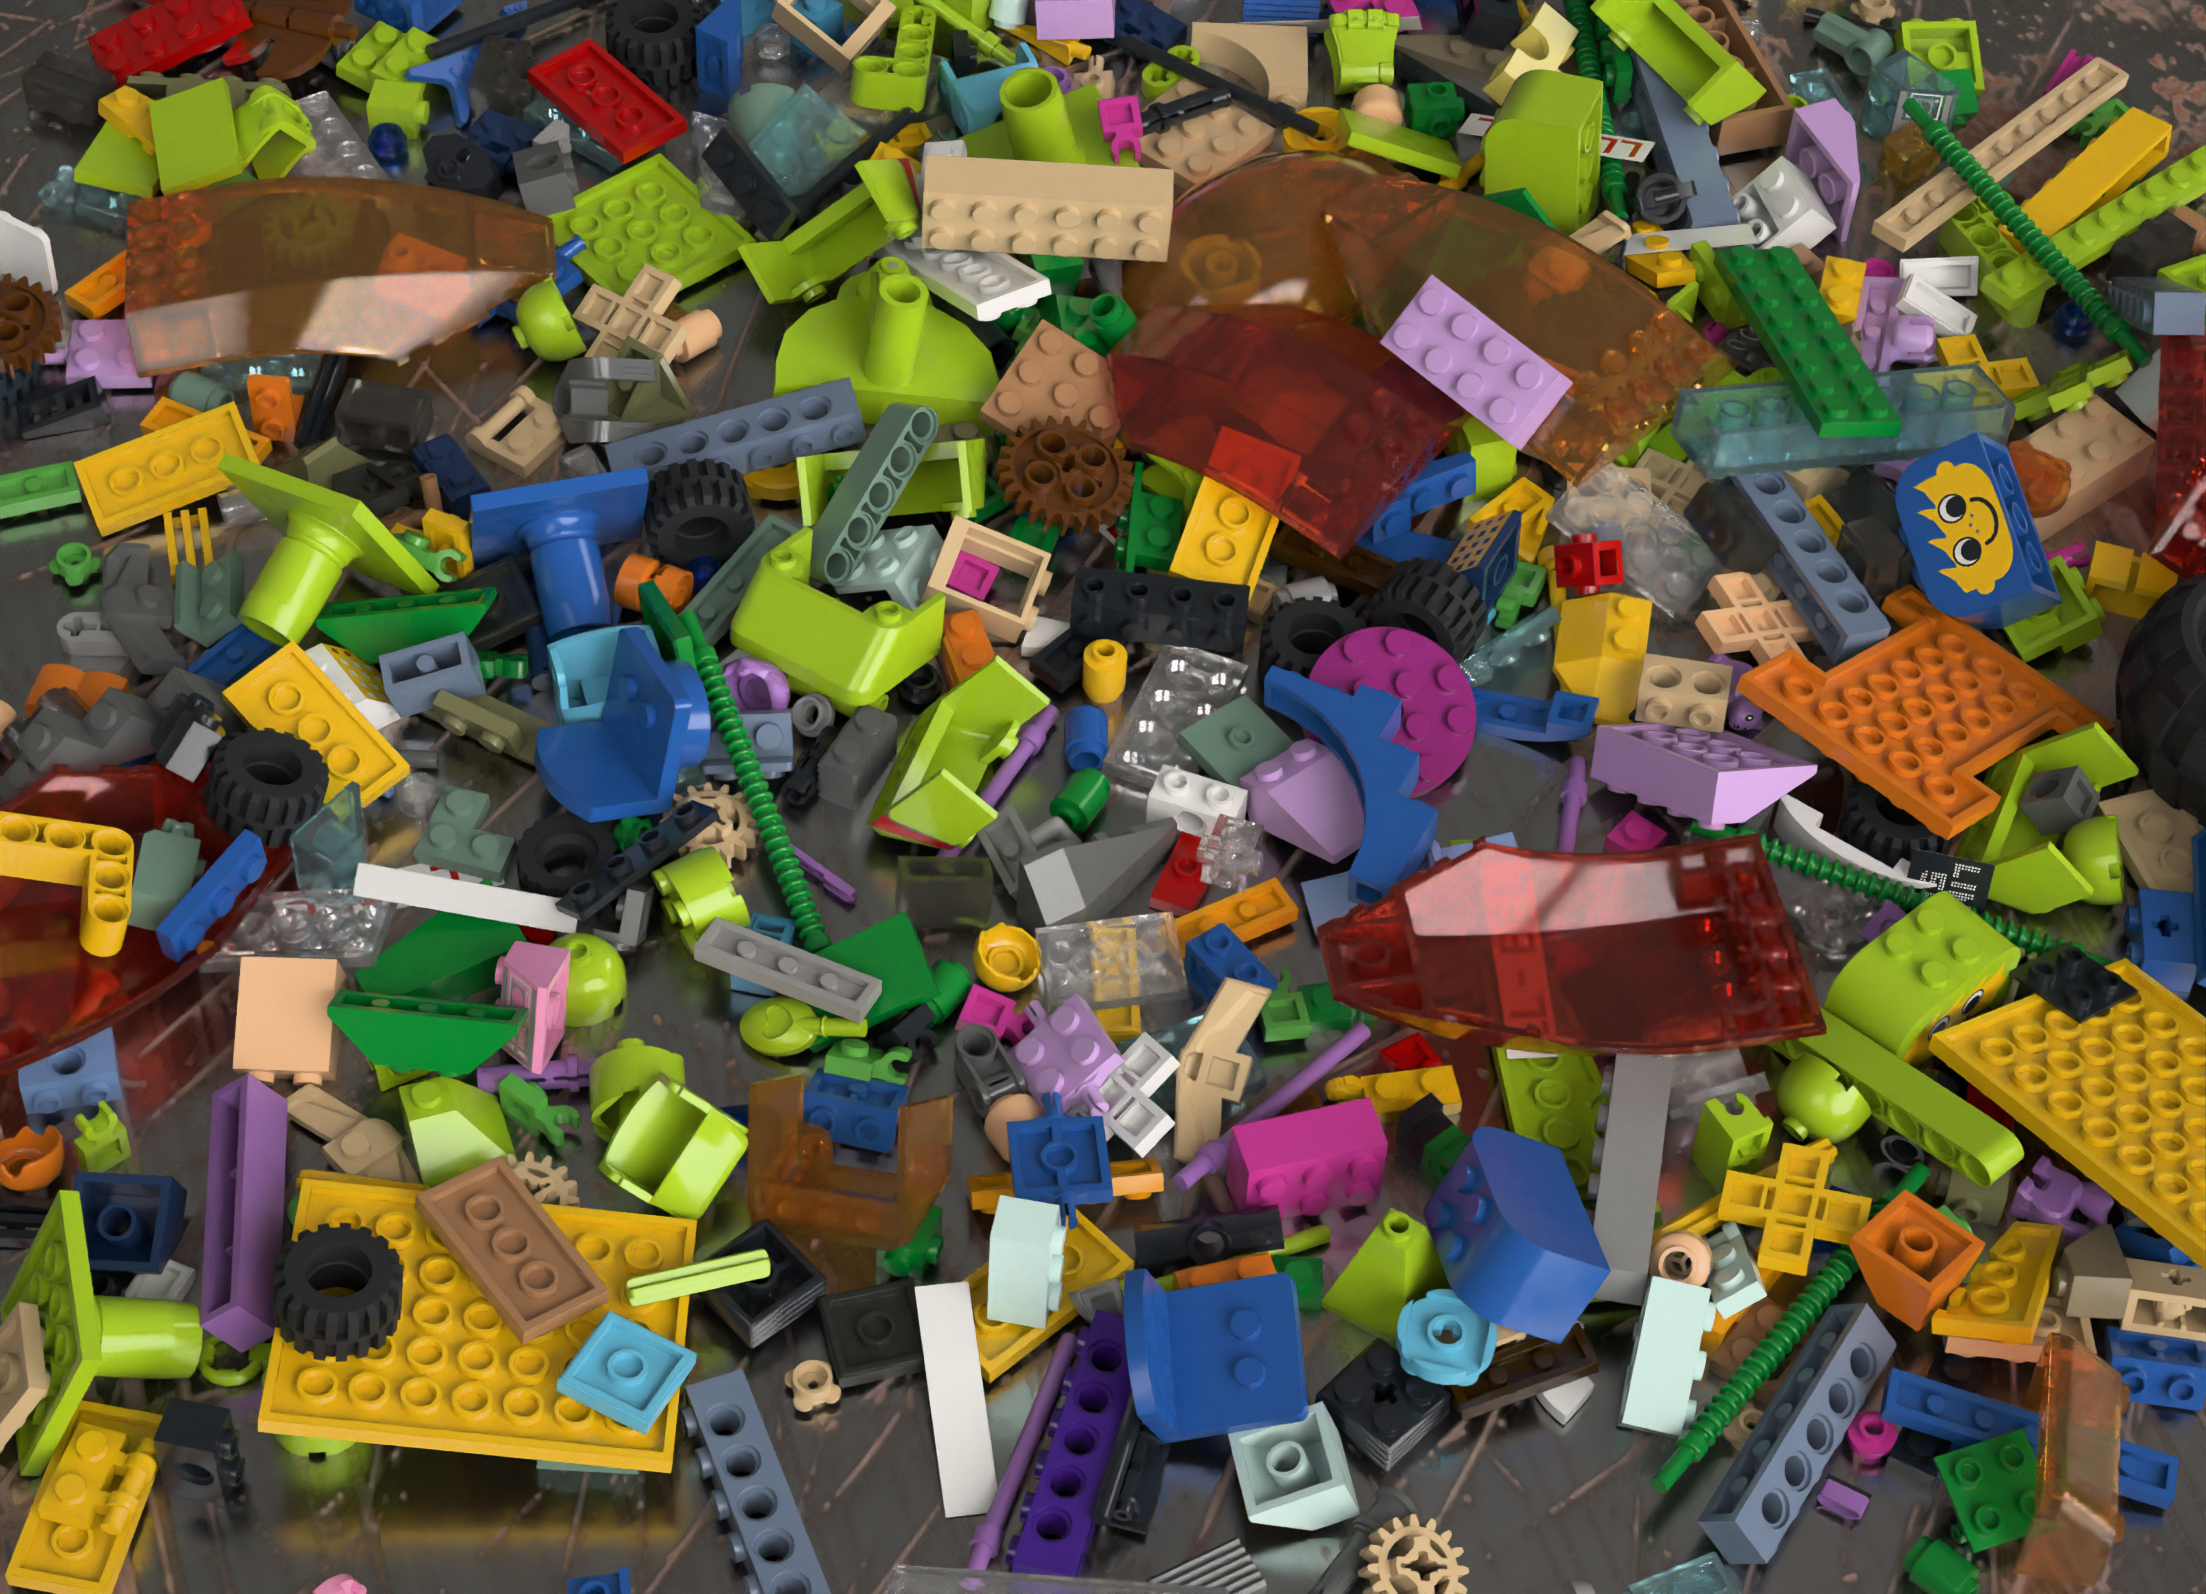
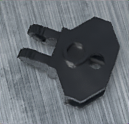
M457 133L431 136L422 148L428 169L427 174L424 176L427 185L419 194V197L416 198L413 213L425 218V216L431 213V210L439 200L443 198L444 200L432 218V225L439 229H445L460 210L467 213L471 206L496 203L505 191L499 168L491 162L487 151Z

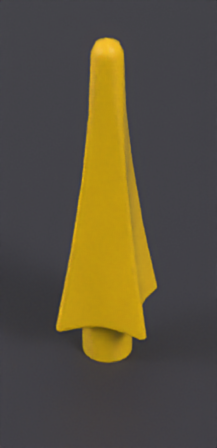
M1024 24L1017 25L1016 30L1000 28L1043 50L1066 66L1070 65L1074 57L1087 61L1091 55V46L1079 43L1080 39L1037 40V27Z

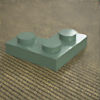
M446 785L414 850L415 863L482 879L489 878L491 881L501 883L517 852L516 839L479 830L490 808L488 794Z

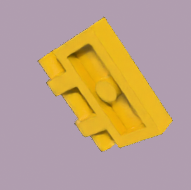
M79 1422L37 1506L40 1518L88 1531L96 1514H101L105 1516L101 1523L102 1530L111 1535H119L125 1522L133 1519L139 1507L137 1497L144 1482L152 1480L158 1467V1463L155 1460L157 1454L153 1442L154 1439L143 1438L137 1451L128 1454L126 1452L130 1443L127 1434ZM115 1475L124 1477L118 1490H114L111 1493L107 1492Z

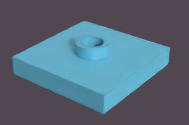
M608 1310L557 1380L556 1391L646 1435L695 1366L697 1353Z

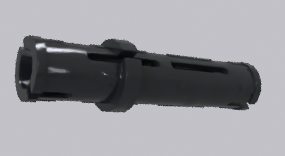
M1219 83L1214 87L1166 104L1157 102L1149 105L1148 110L1140 112L1143 136L1154 132L1163 134L1169 132L1171 126L1198 118L1224 107H1230L1232 104L1230 90L1224 83Z

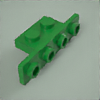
M1135 461L1131 475L1135 476L1130 501L1128 505H1125L1123 515L1121 517L1117 516L1115 529L1122 531V537L1117 536L1114 546L1113 561L1119 562V568L1115 567L1114 571L1134 573L1135 565L1168 572L1179 544L1182 500L1142 492L1143 462Z

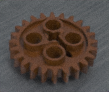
M7 273L2 281H0V374L7 373L11 379H15V370L21 368L30 373L32 372L31 362L45 364L44 353H56L55 343L62 342L63 340L61 330H64L59 302L54 301L51 290L43 292L42 283L40 282L29 286L26 276H23L17 282H13L11 273Z
M1051 415L1048 416L1046 425L1043 426L1034 418L1031 421L1030 429L1019 425L1016 436L1009 434L1005 446H1001L995 475L999 476L997 489L1005 490L1004 503L1016 502L1013 511L1014 515L1027 512L1029 514L1027 524L1031 525L1040 520L1043 522V532H1047L1054 525L1058 526L1061 536L1065 535L1067 527H1073L1075 533L1078 536H1082L1084 526L1087 525L1094 533H1097L1101 522L1111 526L1114 517H1121L1125 505L1129 504L1135 476L1130 474L1133 466L1132 462L1124 461L1126 449H1113L1116 438L1112 436L1103 440L1100 437L1102 427L1100 426L1092 432L1086 430L1087 421L1084 419L1078 426H1072L1069 416H1065L1063 424H1057Z

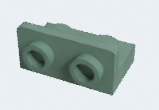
M230 550L218 560L210 562L203 571L185 560L176 565L174 627L176 630L208 648L242 624L237 615L244 602V557Z

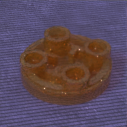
M2017 440L2011 442L2008 450L2032 518H2042L2058 512L2065 505L2071 489L2070 474L2072 468L2069 462L2062 458H2055L2041 450L2033 449V446L2026 441Z

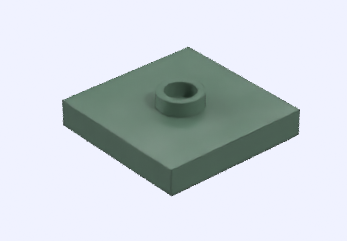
M1246 693L1179 732L1177 738L1179 745L1213 780L1241 788L1240 778L1255 770L1256 766L1260 763L1269 761L1285 752L1294 743Z

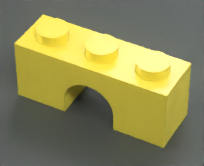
M1544 2L1522 22L1518 35L1510 42V45L1515 50L1495 67L1482 90L1502 106L1514 81L1521 74L1535 69L1562 72L1558 67L1563 65L1574 52L1575 48L1571 44L1579 31L1550 5Z

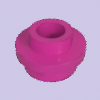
M1867 1410L1857 1413L1846 1430L1847 1440L1851 1449L1862 1458L1878 1459L1888 1454L1897 1440V1430L1894 1423L1879 1419L1880 1412ZM1865 1429L1873 1430L1879 1435H1871Z

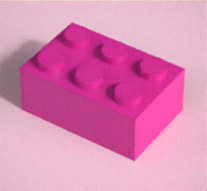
M1370 1097L1232 1126L1226 1184L1236 1210L1278 1204L1282 1220L1300 1215L1315 1216L1328 1209L1346 1205L1360 1206L1373 1199L1380 1198L1388 1142Z

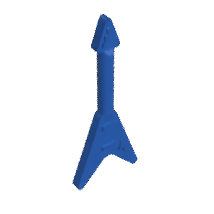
M523 0L505 6L499 12L501 18L526 10L528 2ZM506 34L478 43L472 49L410 68L404 76L409 81L445 86L450 93L455 124L461 128L469 117L483 59Z

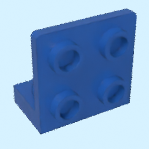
M354 0L355 11L376 22L381 20L405 34L413 26L427 33L463 3V0Z

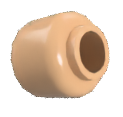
M1382 84L1367 85L1354 96L1351 104L1352 111L1400 126L1402 125L1401 100L1396 91L1389 86Z
M1028 1094L1004 1095L997 1099L988 1110L984 1124L986 1136L1000 1156L1010 1163L1006 1135L1007 1122L1033 1120L1044 1116V1112L1039 1103Z
M1674 1230L1664 1234L1652 1246L1648 1268L1650 1277L1656 1276L1700 1287L1709 1279L1713 1269V1254L1708 1243L1700 1235L1688 1230ZM1678 1252L1685 1253L1682 1258L1674 1256ZM1688 1257H1690L1691 1259V1265L1689 1268L1687 1267L1685 1262ZM1674 1262L1680 1263L1682 1269L1678 1268Z

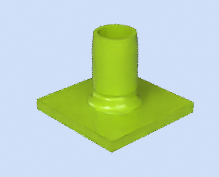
M1042 68L1019 70L1008 76L1001 84L999 97L1003 120L955 139L964 140L967 148V157L1140 167L1138 161L1134 159L1133 152L1129 149L1119 152L1118 164H1114L1112 161V141L1103 142L1098 113V100L1103 99L1095 84L1090 83L1063 95L1056 77L1051 72Z
M225 453L217 466L285 536L279 540L249 590L237 615V618L244 626L263 639L282 648L292 640L299 645L342 576L343 568L416 595L436 593L440 585L361 500L229 453Z
M59 1190L0 1306L1 1321L3 1323L18 1302L38 1305L40 1326L45 1329L46 1336L43 1348L45 1369L49 1370L51 1376L47 1396L39 1401L27 1416L24 1425L15 1432L20 1476L42 1475L94 1376L143 1379L190 1378L196 1370L202 1349L203 1329L200 1327V1311L196 1304L167 1299L98 1296L93 1294L79 1191Z

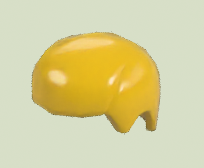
M999 922L988 930L980 932L974 945L972 964L976 976L988 988L999 992H1014L1021 990L1035 980L1040 972L1042 956L1036 939L1023 928Z

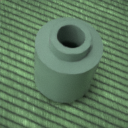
M190 370L175 376L168 389V396L171 400L202 412H207L234 401L233 392L229 391L225 384Z

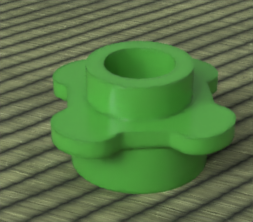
M73 542L63 545L57 551L56 558L52 559L49 563V569L51 573L63 576L66 584L78 586L91 573L99 572L102 569V561L99 557H92L91 550L87 545Z

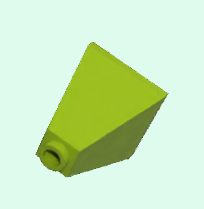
M1390 1207L1324 1296L1321 1307L1373 1336L1384 1339L1396 1348L1395 1336L1398 1319L1405 1305L1412 1300L1414 1304L1416 1301L1426 1298L1427 1292L1451 1288L1435 1243L1425 1225L1412 1219L1407 1214Z

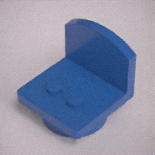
M640 627L620 629L602 720L544 727L538 730L534 762L543 785L566 809L590 823L670 812L679 769L699 765L704 759L709 746L710 711L706 691L699 674L686 660L664 661Z
M1146 1268L1125 1272L1123 1294L1124 1331L1130 1383L1136 1413L1163 1444L1301 1422L1307 1418L1309 1408L1297 1286L1289 1274L1281 1272L1165 1292Z

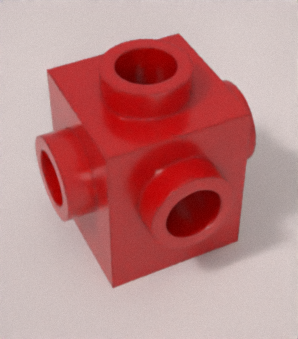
M1596 533L1572 534L1571 543L1554 545L1557 588L1574 587L1575 595L1601 593L1600 585L1624 583L1621 540L1597 541Z

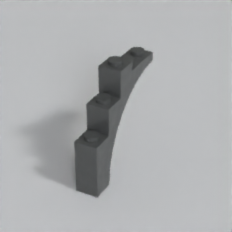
M175 666L146 700L109 686L82 720L43 707L16 740L23 752L0 779V811L37 816L56 799L89 778L121 763L157 753L158 751L152 746L150 740L180 693L190 697L191 693L195 692L206 697L216 705L214 712L222 719L220 726L226 733L223 739L228 740L229 735L236 731L245 733V729L248 727L223 701L222 692L228 688L227 686Z

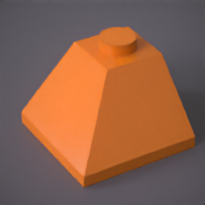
M1906 1189L1855 1233L1849 1242V1246L1877 1305L1917 1332L1931 1320V1317L1938 1309H1943L1946 1306L1949 1296L1960 1285L1986 1244Z

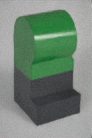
M1429 1093L1400 1114L1395 1142L1431 1176L1436 1177L1441 1182L1471 1136L1463 1133L1442 1112L1443 1104L1432 1093Z

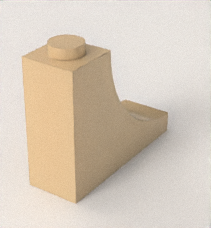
M1192 22L1191 47L1199 51L1201 55L1200 62L1216 65L1236 73L1248 81L1260 96L1275 103L1282 101L1294 107L1296 113L1306 109L1308 95L1307 27Z

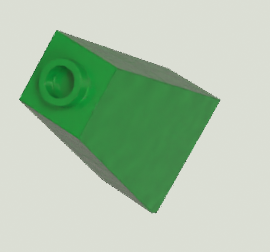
M489 878L478 883L494 886ZM439 911L354 972L356 991L459 1001L498 985L495 983V973L500 956L506 957L515 941H528L517 924Z

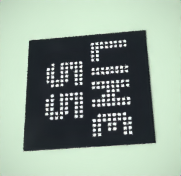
M1913 849L1907 878L1937 884L1936 887L1915 888L1914 891L1916 893H1920L1921 890L1925 889L1927 896L1931 897L1938 892L1948 891L1969 909L1975 907L1977 909L1976 913L1982 915L1995 865ZM1908 908L1905 913L1908 914V913H1910L1913 909Z

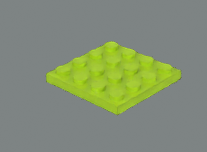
M661 153L574 196L576 208L530 220V231L550 246L559 248L574 237L575 234L580 236L587 248L570 259L569 262L580 270L583 280L588 286L592 287L595 283L622 297L645 263L674 276L682 284L678 291L680 292L742 259L737 249L742 244L756 243L754 237Z

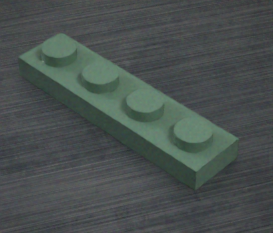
M770 513L684 608L681 613L685 611L695 612L708 646L713 647L731 627V620L761 558L800 531V529Z

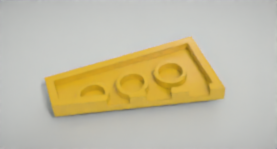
M2015 1221L1990 1249V1259L1984 1264L1978 1263L1970 1272V1282L1964 1288L1957 1287L1949 1296V1306L1945 1310L1938 1309L1931 1317L1932 1334L1992 1340L2004 1345H2032L2051 1284L2052 1272L2057 1265L2064 1243V1226Z

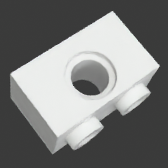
M1163 764L1148 795L1146 823L1173 817L1177 822L1176 840L1179 839L1183 831L1224 845L1223 855L1230 857L1245 825L1248 790Z

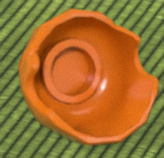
M24 1126L14 1138L0 1141V1185L20 1192H36L47 1187L60 1175L65 1157L63 1136L55 1126H47L44 1134L34 1133L28 1126Z

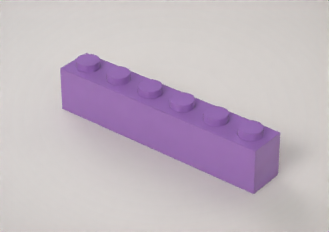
M249 1073L212 1093L200 1327L241 1353L274 1336L275 1331L273 1320V1272L277 1256L282 1255L288 1101Z

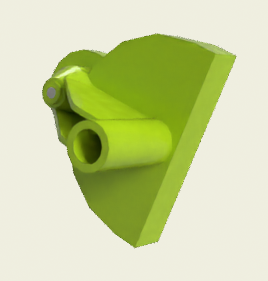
M888 256L881 258L868 271L851 276L840 286L836 300L809 309L784 333L775 363L771 398L850 377L862 421L865 424H877L890 404L903 402L929 406L934 409L939 425L969 421L977 425L978 432L982 435L994 436L995 429L977 418L981 408L1000 382L991 352L967 325L933 306L928 288L921 280V276H913L907 264L897 257Z

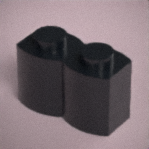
M192 692L190 697L180 693L150 740L152 746L158 751L156 754L158 761L166 769L193 783L198 780L218 748V744L226 735L224 729L220 726L222 719L214 712L216 705L198 693Z

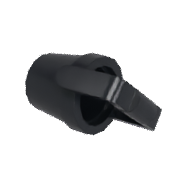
M1665 172L1654 173L1646 177L1637 186L1634 197L1628 200L1630 213H1639L1645 221L1655 225H1665L1678 219L1685 210L1687 199L1697 195L1694 180L1682 183L1674 175Z

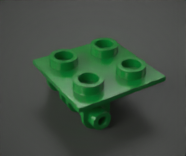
M2023 1428L1933 1458L1958 1518L1957 1524L1951 1525L1952 1537L1957 1544L1965 1543L1969 1546L1972 1554L2063 1523Z

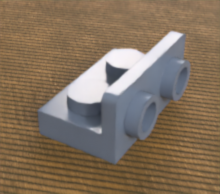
M792 709L739 711L738 717L743 719L742 727L748 731L746 738L752 741L751 748L756 751L755 759L760 761L761 766L759 770L764 772V778H780L785 776V771H792L795 761ZM710 712V740L702 764L703 774H713L715 780L738 779L740 777L734 774L736 766L731 765L729 761L731 755H728L725 751L727 745L721 741L723 734L717 731L718 724L712 718L714 713Z

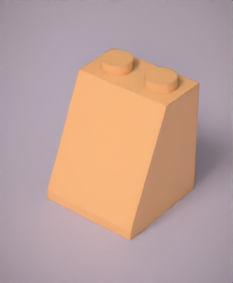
M241 956L232 1068L239 1077L249 1073L266 1086L274 1085V1079L293 1080V1085L304 1087L309 1083L316 1087H321L322 1081H335L343 1031L327 1015V1006L340 989L349 990L350 983L349 978L337 959Z

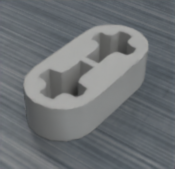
M72 612L63 616L56 626L60 647L70 655L128 656L109 625L103 621L101 612Z

